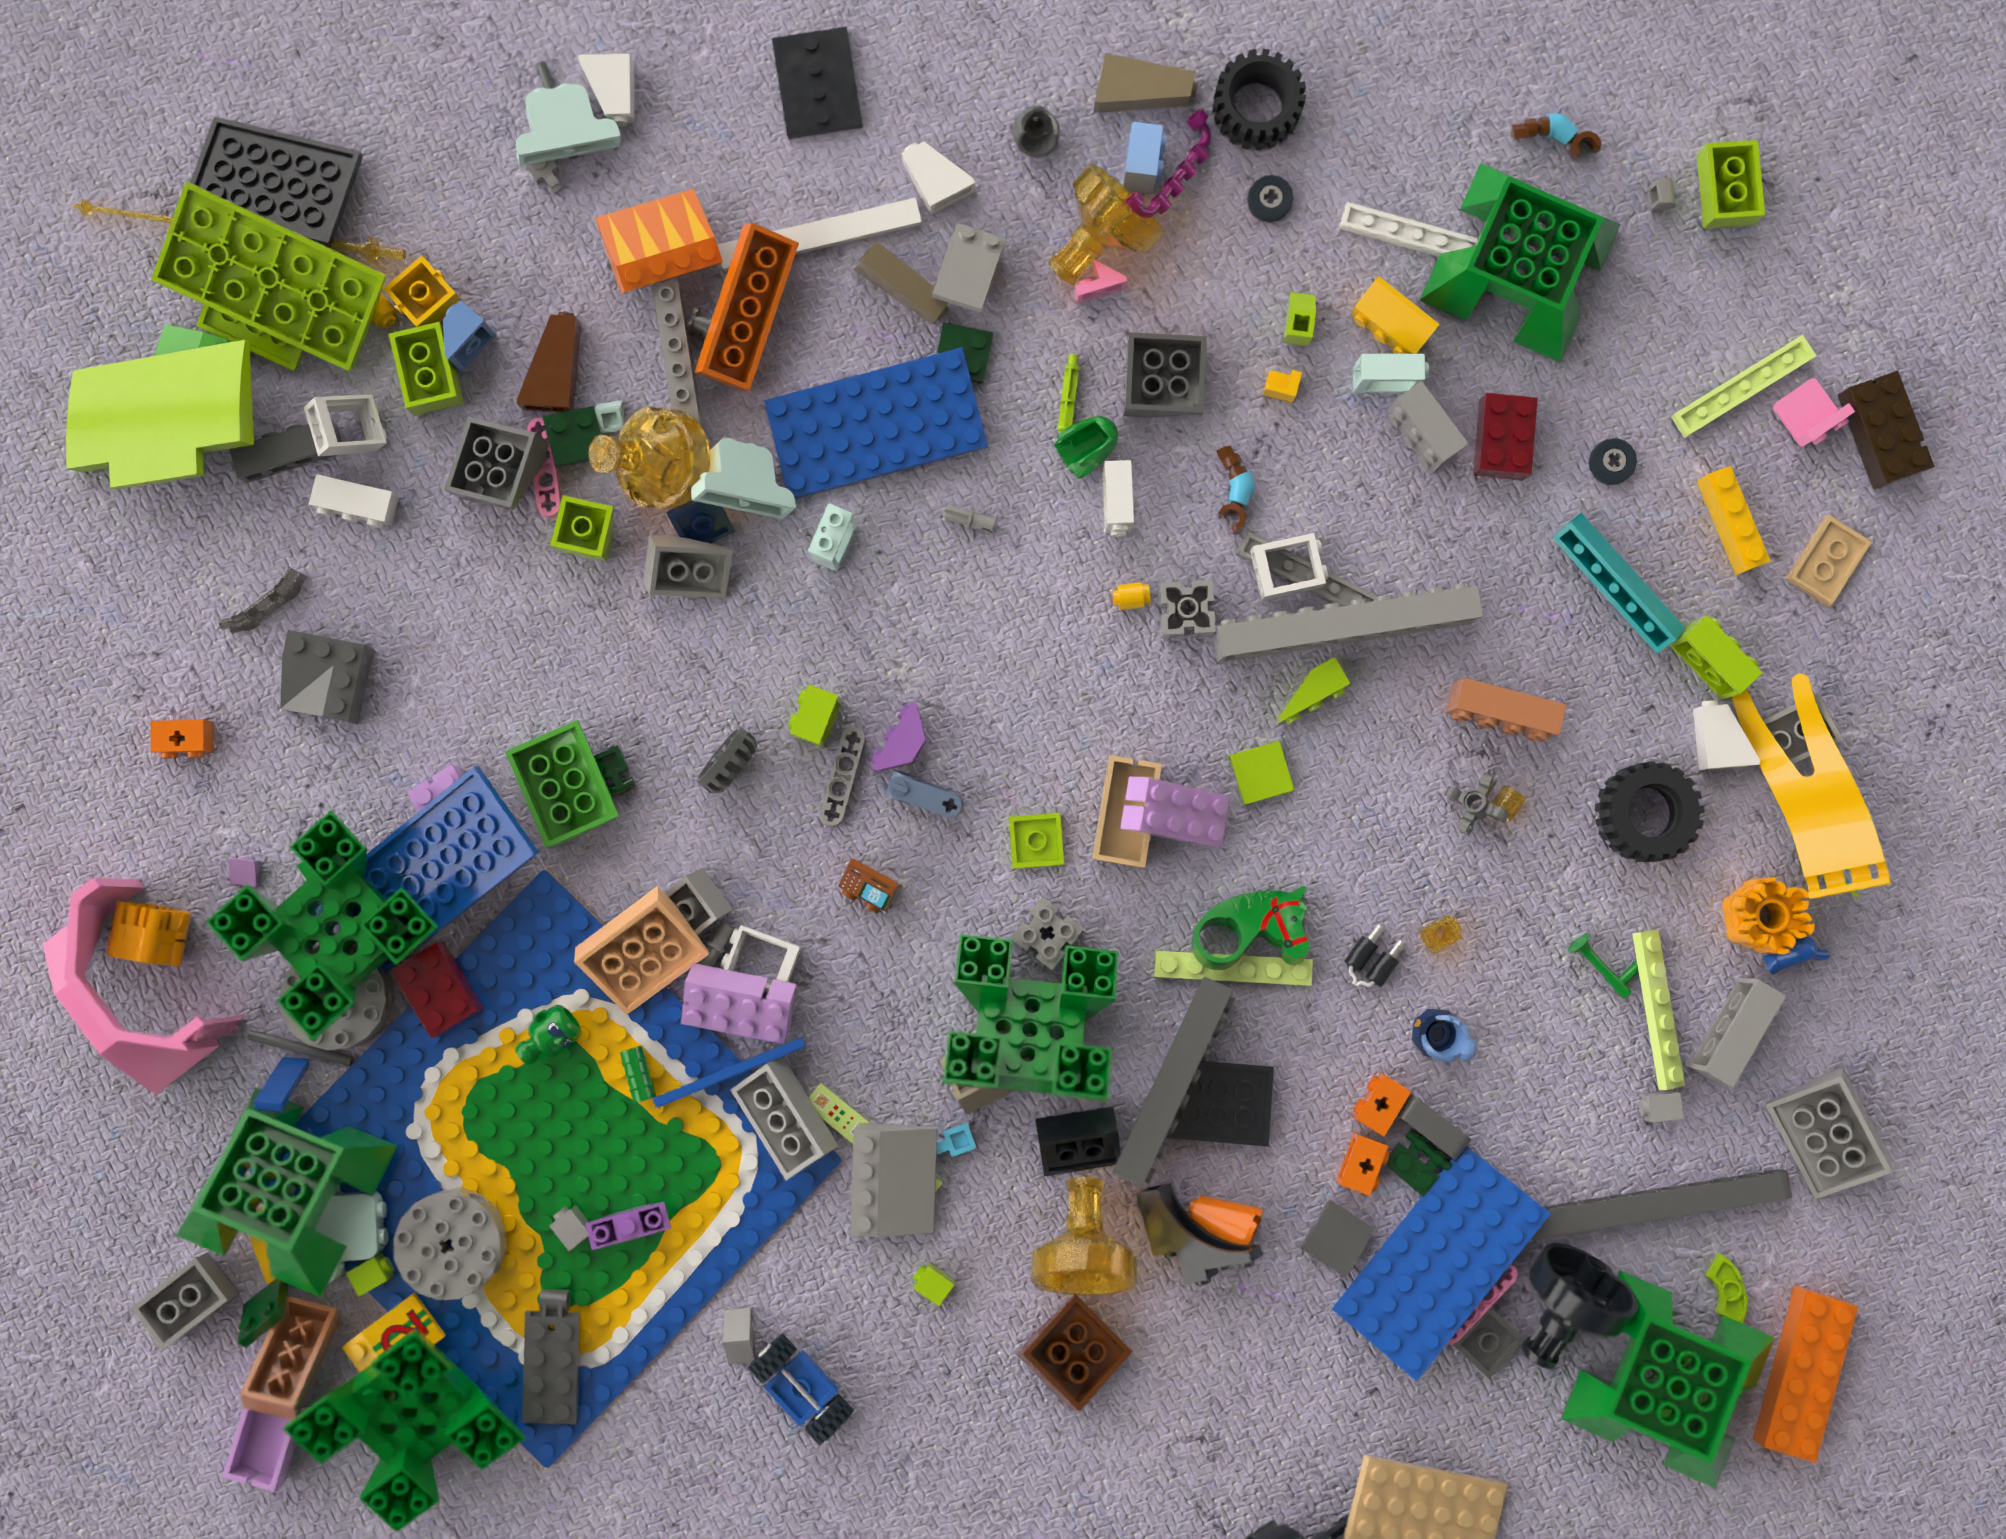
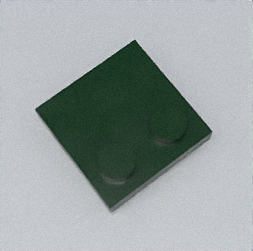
M943 322L937 354L962 347L971 382L984 384L993 332Z
M594 406L542 416L555 468L606 458V451Z
M274 1279L243 1304L241 1323L238 1327V1344L247 1348L284 1318L288 1283Z

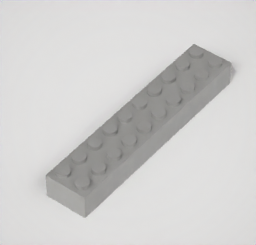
M1469 583L1454 585L1452 589L1444 591L1443 587L1428 589V592L1418 595L1417 591L1402 593V596L1392 599L1391 595L1376 597V600L1366 603V599H1357L1350 601V604L1340 607V603H1331L1324 605V608L1314 611V607H1305L1298 609L1297 613L1290 615L1288 611H1279L1272 613L1273 616L1269 618H1263L1262 615H1253L1246 617L1247 620L1243 622H1237L1236 619L1223 620L1216 627V632L1213 635L1217 663L1469 625L1483 617L1478 586L1470 587Z

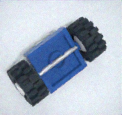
M782 1333L761 1351L748 1366V1369L762 1384L769 1380L763 1388L799 1427L816 1413L804 1430L820 1446L842 1427V1424L848 1420L854 1409L840 1394L833 1397L840 1388L804 1350L800 1351L786 1364L797 1351V1348Z

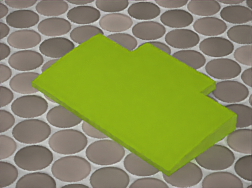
M185 182L151 280L204 304L196 324L197 327L221 338L228 339L230 342L248 340L251 352L288 369L298 370L304 351L350 371L356 367L387 275L190 182Z
M248 340L73 371L67 412L66 469L83 473L109 468L110 488L124 489L204 476L203 453L254 445L250 345Z

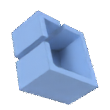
M1132 121L1123 190L1153 194L1154 186L1160 185L1167 135H1162L1163 125Z

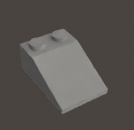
M957 223L950 239L932 298L981 313L1002 262L1006 238Z
M649 534L643 583L649 595L726 598L733 550L732 548L679 536Z
M1820 692L1815 693L1816 703L1834 743L1836 744L1844 740L1845 737ZM1795 704L1763 720L1792 764L1810 756Z
M703 868L685 876L665 893L677 906L697 936L703 934L733 910Z

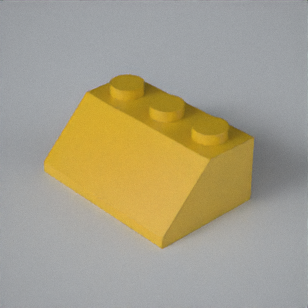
M1380 276L1375 279L1350 314L1358 326L1369 329L1373 333L1374 338L1382 344L1386 343L1393 349L1394 354H1417L1440 325Z

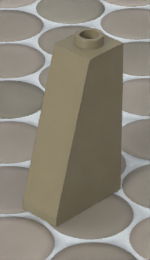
M1105 53L1094 112L1188 106L1190 97L1195 98L1198 82L1194 81L1196 72Z
M877 241L867 249L854 267L857 273L930 324L936 321V319L941 321L949 311V308L946 307L948 302L932 298L933 285Z

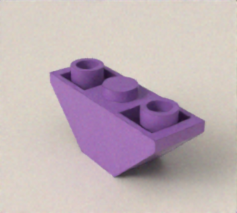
M912 701L909 706L905 704L898 714V718L901 719L896 728L891 726L884 738L887 741L883 750L878 748L870 761L873 763L872 769L874 771L881 772L914 763L926 743L917 703Z
M665 1202L641 1205L619 1211L585 1224L592 1250L671 1228Z

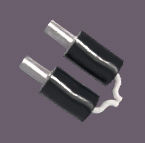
M1376 924L1367 938L1361 936L1344 960L1350 966L1349 974L1353 978L1352 983L1357 987L1360 985L1370 987L1375 984L1382 988L1399 964L1396 957L1406 945L1398 939L1389 953L1385 951L1381 953L1365 976L1371 982H1357L1353 969L1361 972L1378 948L1375 941L1384 930L1379 924Z

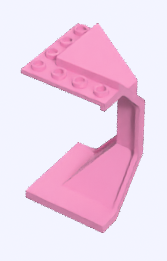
M92 878L71 894L68 925L43 944L54 995L99 1055L157 1095L220 1045L217 1040L222 1036L228 1037L239 1029L238 1024L244 1018L242 1015L202 1020L200 1016H197L173 1036L126 1031L86 979L85 974L103 922L106 917L114 912L116 900L127 902L145 887L138 879Z

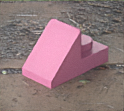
M1093 260V271L1096 280L1088 278L1080 281L1075 286L1074 295L1077 303L1117 292L1126 289L1127 278L1125 275Z

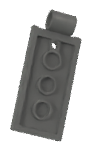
M542 1289L539 1299L540 1311H525L523 1423L576 1424L578 1421L581 1313L568 1312L571 1298L570 1290ZM550 1324H553L555 1326V1329H552L550 1327Z

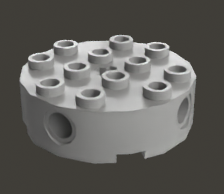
M320 946L313 949L314 954L319 951ZM351 946V955L357 952L358 946ZM292 966L285 975L280 997L302 978ZM382 966L376 969L356 988V1003L314 1041L303 1032L281 1007L282 1015L291 1032L307 1045L327 1051L359 1046L374 1037L388 1022L395 1001L393 979L389 971L384 972Z
M465 1188L440 1190L414 1203L400 1219L394 1236V1260L403 1280L419 1294L436 1300L460 1299L486 1285L501 1268L508 1248L505 1226L498 1208L484 1195ZM451 1239L453 1241L451 1244L453 1248L449 1247V1242L447 1240Z

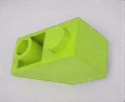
M1296 292L1289 293L1283 343L1308 346L1313 338L1316 317V295Z

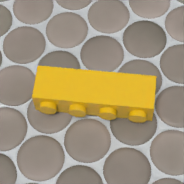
M1731 465L1697 480L1696 482L1735 575L1770 562L1769 555Z

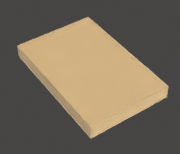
M1828 514L1823 518L1785 580L1829 608L1833 606L1869 549L1872 541Z

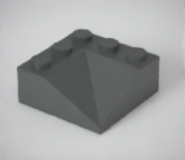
M1129 332L1126 355L1124 416L1152 418L1203 414L1207 336Z
M468 416L444 490L463 500L514 509L541 469L550 442L533 432Z
M288 630L282 654L280 709L358 724L374 648L364 644Z

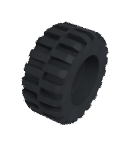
M1644 762L1622 768L1615 772V776L1609 777L1606 780V787L1600 789L1598 797L1601 798L1600 803L1595 804V812H1599L1600 816L1595 821L1597 827L1602 826L1604 832L1600 833L1603 841L1609 840L1611 843L1609 848L1614 852H1621V857L1634 859L1635 862L1670 860L1677 857V854L1686 852L1690 848L1688 844L1695 842L1699 837L1695 832L1697 829L1703 828L1704 821L1699 819L1700 814L1705 813L1704 805H1699L1698 799L1703 797L1700 790L1694 791L1692 786L1696 783L1691 777L1684 778L1685 772L1681 769H1672L1671 764L1664 762ZM1642 788H1652L1658 791L1665 798L1669 807L1668 824L1664 831L1655 837H1646L1639 833L1632 825L1629 817L1631 798L1636 791Z

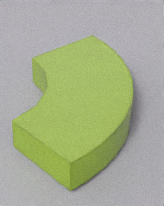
M1717 1252L1705 1274L1713 1282L1717 1290L1718 1304L1715 1312L1721 1316L1725 1315L1743 1323L1748 1308V1296L1746 1295L1743 1278L1735 1265Z

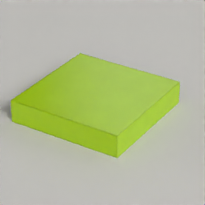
M1280 741L1229 755L1243 805L1294 791Z
M1060 813L1008 817L1012 869L1064 865Z

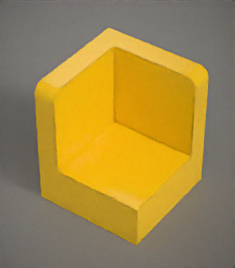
M1270 370L1263 395L1292 403L1297 394L1302 372L1292 370L1290 375Z

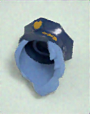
M1427 1009L1414 1020L1412 1041L1424 1056L1450 1063L1458 1058L1462 1061L1471 1060L1476 1055L1477 1042L1470 1037L1469 1027L1454 1017L1449 1010Z

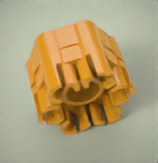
M1774 877L1746 880L1742 886L1737 888L1722 902L1728 939L1735 944H1741L1744 947L1754 949L1758 953H1789L1790 951L1787 948H1793L1796 942L1795 938L1807 937L1806 935H1811L1815 928V924H1807V922L1813 920L1808 913H1803L1804 910H1807L1809 901H1802V898H1808V892L1803 888L1786 887L1781 881H1776L1777 878ZM1763 906L1768 908L1771 915L1769 923L1765 926L1759 917Z
M116 900L111 924L112 929H110L106 948L107 956L142 963L181 966L186 944L184 940L187 939L192 913L187 910L180 911L179 909L166 908L164 906H158V910H156L157 905Z

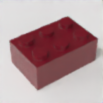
M1485 393L1479 400L1473 476L1524 481L1532 474L1537 397Z
M435 942L390 970L431 1039L442 1036L485 1009L445 942Z

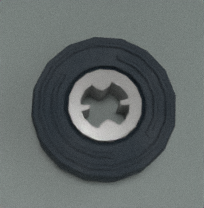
M1267 175L1257 179L1250 187L1247 202L1253 216L1260 221L1269 223L1277 222L1284 218L1291 210L1294 198L1292 188L1286 180L1279 176ZM1268 194H1273V198H1277L1273 201V204L1267 203L1268 199L1264 200Z
M1618 438L1605 439L1597 444L1589 458V467L1594 478L1608 485L1620 484L1629 479L1637 465V456L1633 447L1625 440ZM1615 456L1618 459L1616 461L1618 467H1615V465L1611 467L1608 464L1610 458Z

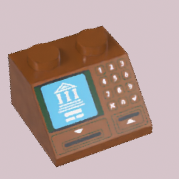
M851 858L838 887L843 889L842 895L853 901L857 897L866 902L864 907L878 914L880 910L886 912L901 884Z

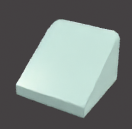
M621 400L596 405L595 412L601 434L626 430Z

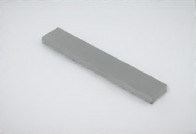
M1247 531L1236 555L1252 562L1250 554L1252 547L1270 542ZM1285 549L1266 553L1271 573L1293 584L1315 579L1311 562ZM1329 571L1328 580H1325L1326 584L1322 588L1309 591L1330 603H1340V607L1350 604V601L1366 599V603L1376 600V597H1378Z

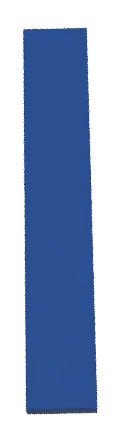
M804 1036L653 1098L655 1107H662L803 1049L807 1045Z

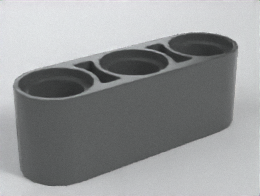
M1410 1093L1397 1115L1455 1161L1471 1142L1467 1135L1412 1093Z

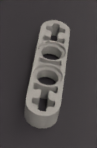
M851 727L846 729L840 740L820 812L822 821L829 826L839 825L845 817L865 745V736L858 728ZM853 732H856L857 737L861 739L860 743H855L853 751H858L857 756L847 752L842 753L843 748L849 750L850 742L846 738L847 736H852ZM844 757H849L854 762L852 770L848 772L842 771L839 767V762ZM837 782H843L847 787L845 795L841 797L835 796L832 792V787ZM829 797L836 801H844L843 806L837 804L836 812L840 815L839 818H834L833 822H830L829 817L825 815L826 811H831L833 803H828Z

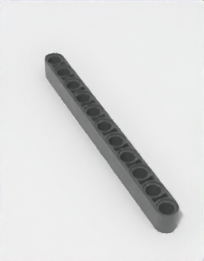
M1769 1170L1542 1206L1551 1215L1531 1240L1792 1198L1788 1170Z

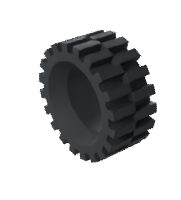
M1256 49L1249 50L1247 58L1241 53L1236 56L1234 63L1230 60L1226 64L1224 72L1222 71L1219 76L1213 97L1212 112H1216L1214 117L1216 125L1222 124L1220 128L1221 134L1225 136L1230 133L1229 142L1235 145L1238 140L1242 141L1241 148L1248 150L1250 144H1254L1255 151H1262L1263 145L1266 143L1268 149L1276 146L1277 140L1280 143L1287 140L1288 134H1292L1296 128L1306 101V95L1304 94L1306 85L1305 81L1300 82L1302 76L1300 70L1297 69L1293 72L1294 62L1288 59L1284 63L1281 61L1283 54L1276 52L1275 57L1269 56V49H1263L1261 55H1257ZM1252 83L1264 84L1278 94L1282 110L1278 116L1270 121L1253 122L1239 113L1234 102V95L1245 85Z

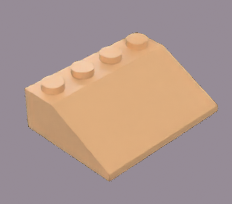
M657 886L576 946L574 962L628 1015L690 969L693 963L697 964L709 955V951L677 906Z

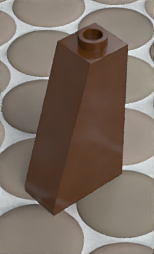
M559 312L558 315L550 314L517 397V405L522 410L555 413L574 410L581 322L573 313Z

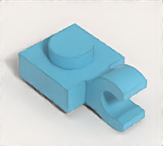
M967 1122L942 1131L945 1139L937 1141L936 1155L949 1150L951 1157L976 1148Z

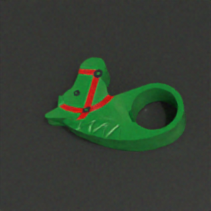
M1300 887L1290 893L1273 890L1246 893L1217 904L1201 918L1195 927L1191 943L1195 958L1209 969L1225 970L1234 966L1255 940L1262 937L1272 946L1280 948L1282 959L1287 964H1300L1304 961L1310 947L1302 926V920L1307 912V908L1301 899L1304 896L1306 887ZM1227 925V928L1232 932H1236L1235 935L1239 945L1238 950L1228 957H1214L1202 948L1199 934L1209 926Z

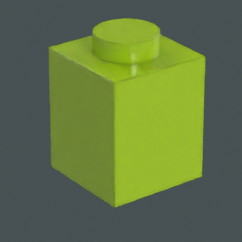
M383 1253L346 1273L358 1297L395 1276L392 1272L394 1271L392 1262L388 1257H384Z
M931 1262L926 1267L921 1265L912 1277L915 1280L913 1289L938 1307L955 1284L953 1278Z

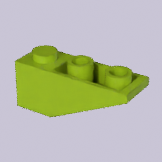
M1336 657L1329 659L1307 673L1277 717L1278 723L1286 721L1288 725L1301 718L1299 712L1306 708L1311 712L1324 705L1322 700L1326 697L1331 696L1332 699H1335L1346 693L1344 687L1348 686L1350 682Z

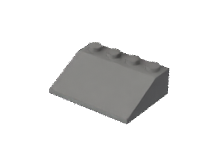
M1844 1068L1819 1076L1765 1104L1815 1199L1893 1173L1894 1162Z
M858 1123L853 1132L851 1236L885 1237L934 1233L937 1127Z

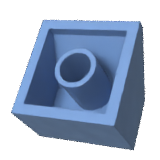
M461 300L447 310L446 317L443 319L445 356L463 373L494 339L496 334L480 316Z

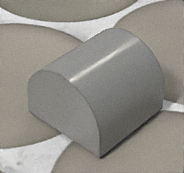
M1659 178L1647 188L1651 212L1665 211L1676 206L1672 178Z

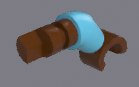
M1548 113L1546 117H1540L1538 121L1536 118L1525 119V123L1513 124L1511 128L1513 139L1536 137L1539 134L1540 136H1547V138H1554L1564 145L1569 143V155L1573 161L1581 153L1579 143H1586L1592 153L1597 154L1601 149L1602 143L1596 133L1585 131L1578 134L1577 131L1579 129L1566 115L1560 113Z
M1231 445L1216 451L1225 470L1230 471L1228 476L1231 486L1228 499L1231 504L1222 507L1218 516L1225 518L1229 513H1235L1239 516V522L1232 526L1233 535L1242 532L1246 526V515L1243 507H1247L1255 490V481L1251 471H1247L1245 466H1241L1243 461L1238 453L1235 454Z

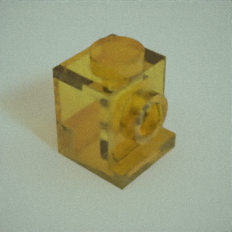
M1444 915L1428 925L1417 929L1429 953H1436L1462 939L1460 934L1462 928L1455 917L1451 918L1450 915ZM1438 928L1444 930V935L1441 938L1436 934Z

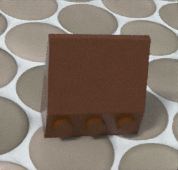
M1074 1294L1017 1351L1016 1355L1071 1411L1080 1412L1133 1351L1077 1294Z

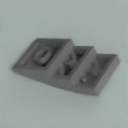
M1490 1307L1473 1327L1453 1345L1490 1379L1525 1339Z

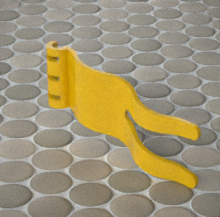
M1796 674L1792 678L1795 705L1815 769V773L1809 777L1802 776L1784 753L1757 711L1750 693L1745 689L1740 695L1733 696L1735 711L1742 730L1760 759L1759 766L1791 830L1804 878L1808 885L1809 899L1891 884L1886 860L1869 810L1826 727L1816 703L1809 678L1804 674ZM1870 864H1876L1879 875L1878 879H1872ZM1843 870H1850L1853 884L1846 885ZM1817 875H1824L1827 889H1820Z

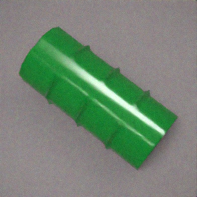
M638 1046L621 1051L622 1066L625 1070L633 1103L656 1097L653 1087L654 1083L651 1080L643 1047Z

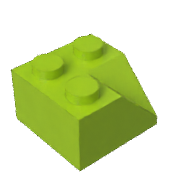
M562 495L550 546L559 552L607 562L613 540L614 507Z
M808 684L807 689H802L797 703L801 705L798 713L792 714L788 728H790V734L794 738L824 749L842 700L837 694Z

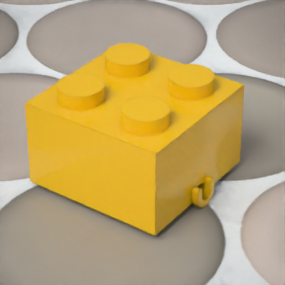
M422 255L383 288L396 303V309L402 315L405 314L416 327L443 321L447 310L461 300L444 280L445 276L438 269L435 270Z

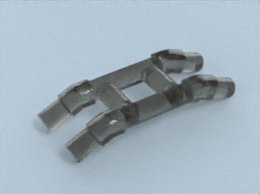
M289 567L279 583L254 604L237 615L219 620L220 628L222 630L229 629L232 634L257 628L267 617L299 595L301 587L308 576Z

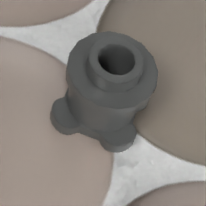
M696 307L690 321L687 323L686 330L689 331V335L694 336L696 333L703 336L705 340L712 317L704 315L700 312L701 309Z

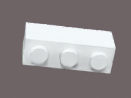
M316 474L309 505L317 509L316 513L332 517L333 513L342 515L341 519L357 523L358 519L367 521L369 526L382 529L383 525L392 527L399 496L391 491Z

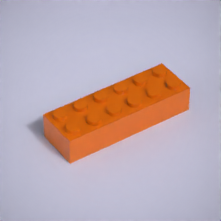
M753 222L743 225L694 373L739 391H750L799 245L798 242Z
M1794 1285L1752 1438L1754 1441L1765 1448L1810 1462H1817L1858 1306L1836 1297Z

